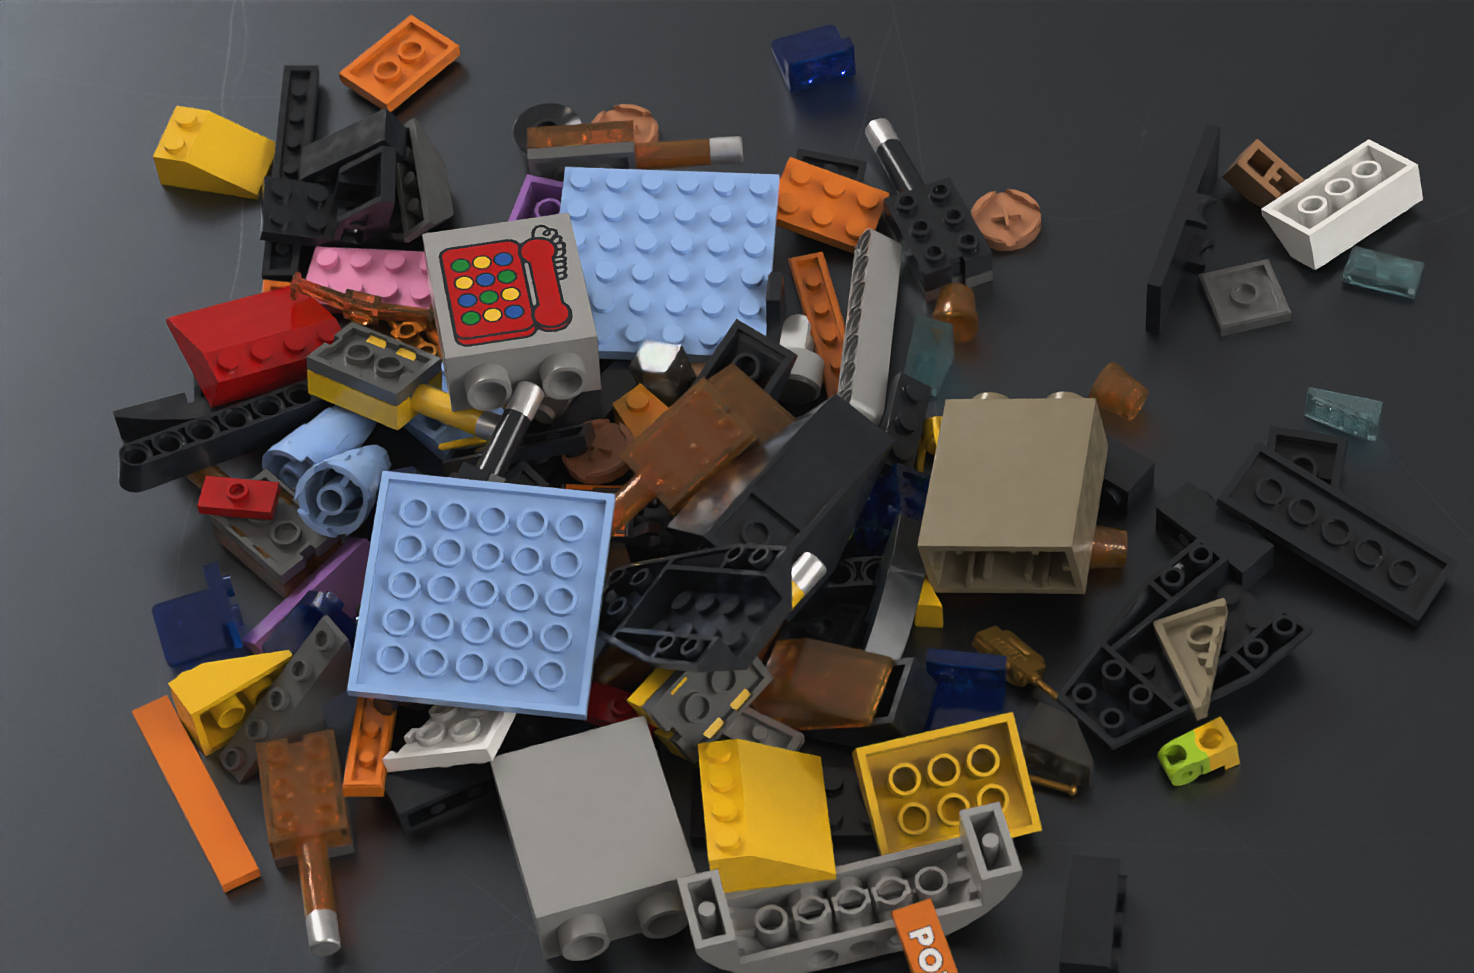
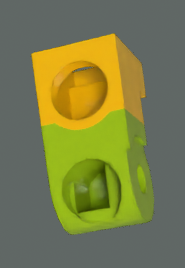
M1221 716L1168 742L1157 754L1159 762L1171 783L1175 786L1188 784L1199 775H1204L1221 766L1227 770L1240 764L1237 743Z

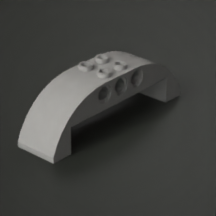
M1000 802L959 811L960 837L837 866L835 867L837 879L724 894L718 869L678 878L677 882L696 954L704 961L734 973H808L903 950L890 913L929 898L932 900L945 936L963 928L1001 902L1022 877V868Z

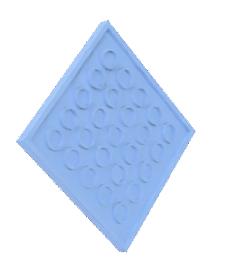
M565 167L560 214H570L596 328L599 359L707 363L736 319L766 336V291L768 274L773 271L780 188L779 174Z
M382 471L348 680V696L586 720L615 510V494Z

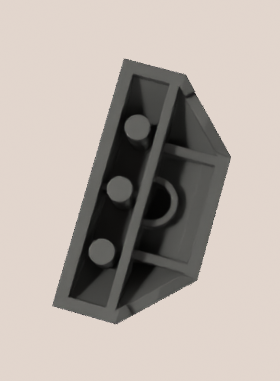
M415 118L404 124L407 127L406 160L396 164L395 204L385 235V240L409 243L454 215L446 164Z

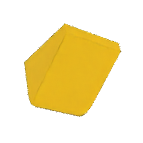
M924 576L913 624L917 627L942 628V605L927 577Z

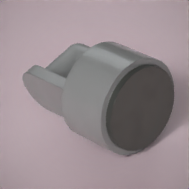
M795 314L786 319L782 327L780 345L796 353L798 356L779 398V401L789 404H806L817 399L821 393L825 368L823 359L813 352L815 342L810 334L811 324L807 317L802 314Z

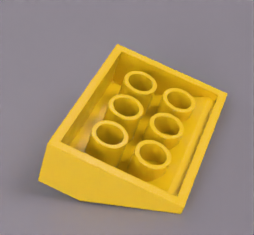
M1013 712L856 748L852 752L861 793L880 856L960 837L959 811L995 802H1000L1011 838L1042 831Z
M742 739L698 743L710 871L718 869L724 893L837 879L821 757Z

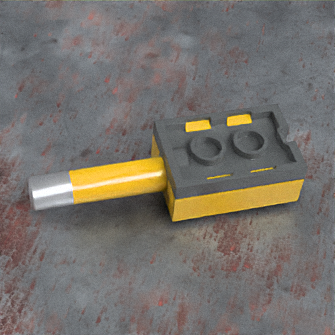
M354 322L349 323L334 335L333 344L323 343L306 357L309 394L397 431L420 413L485 441H489L501 418V415L494 412L475 408L452 412L449 394L442 391V365L440 357Z
M804 552L792 565V610L827 572L821 560L810 552ZM758 657L754 659L747 670L700 673L656 668L626 701L639 716L645 715L647 723L658 727L654 731L655 735L672 754L695 764L699 760L698 743L716 741L774 677Z

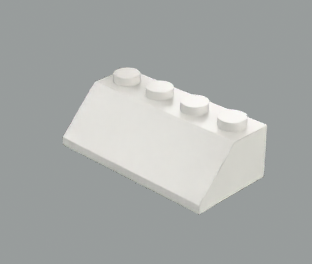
M1368 139L1261 209L1262 216L1292 258L1317 270L1423 200L1418 164Z

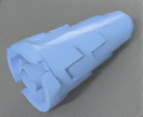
M334 405L332 408L328 407L309 423L299 426L267 450L262 457L263 470L267 469L295 493L299 479L310 467L337 454H342L347 450L361 448L362 444L376 428L377 422L338 405Z
M368 445L358 449L347 450L342 454H337L310 467L299 479L295 490V500L298 498L300 505L297 512L304 523L313 531L334 538L339 534L349 535L357 530L367 520L370 510L376 503V494L380 488L382 471H389L392 464L387 451L378 445Z

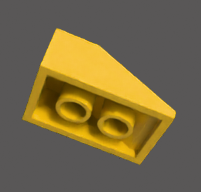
M176 106L156 148L153 159L162 185L259 200L262 193L264 176L269 177L273 168L276 142L211 111Z
M290 650L201 663L191 670L182 672L176 679L168 683L179 718L186 732L205 757L230 742L292 659L293 654Z

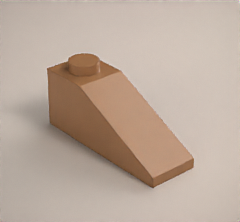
M1258 139L1239 155L1222 176L1226 182L1248 201L1261 208L1305 181Z

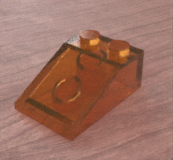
M810 638L777 640L766 666L774 679L752 701L751 705L759 714L766 715L794 730L870 726L895 661L890 656Z

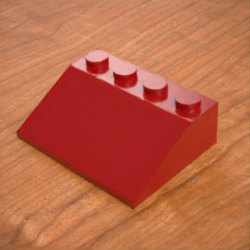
M298 283L166 319V323L211 408L274 391L307 379L306 357L323 343L333 344L334 335L342 330L336 318Z

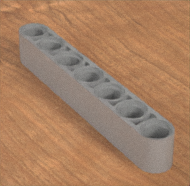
M868 228L858 240L854 252L837 395L878 426L885 409L902 244Z

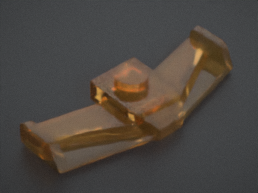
M295 272L290 286L291 300L297 301L299 294L302 293L342 310L344 318L358 324L378 326L379 320L426 323V333H432L435 319L432 304H430L429 309L382 303V297L351 289H346V293H342L302 279L300 272Z

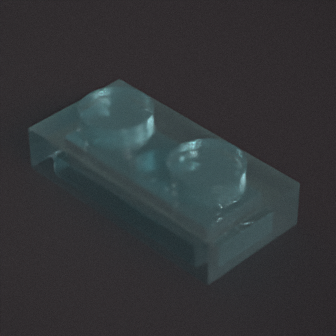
M1353 246L1343 272V282L1414 299L1423 275L1424 263Z

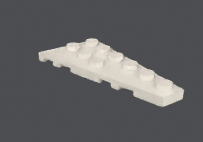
M433 705L428 711L431 718L422 727L412 728L404 736L406 744L399 752L390 751L382 761L388 772L432 767L447 768L453 765L483 764L493 761L517 713Z

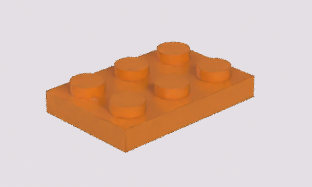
M410 15L339 72L340 81L380 109L386 108L392 112L461 55L460 48L452 40L413 15Z
M789 157L780 178L776 226L854 254L857 242L864 231L868 228L876 231L884 211L883 199L888 198L890 193Z

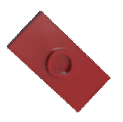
M206 476L197 504L199 514L273 520L281 493L280 483Z
M594 682L590 689L587 719L582 721L604 727L640 716L626 701L633 693ZM647 723L652 740H654L656 736L654 731L658 727Z

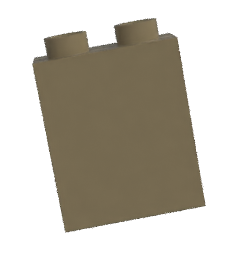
M985 392L974 396L972 399L945 400L917 545L929 583L934 592L1085 594L1108 452V442L1096 398H1083L1072 392H1056L1047 398L1009 399L999 393Z

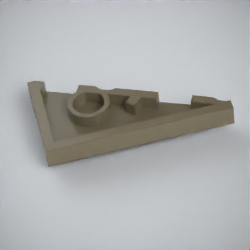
M1224 598L1152 622L1155 634L1197 720L1207 717L1228 616L1227 604Z

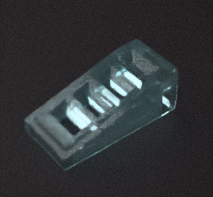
M1308 387L1305 416L1360 441L1375 445L1381 422L1383 402Z

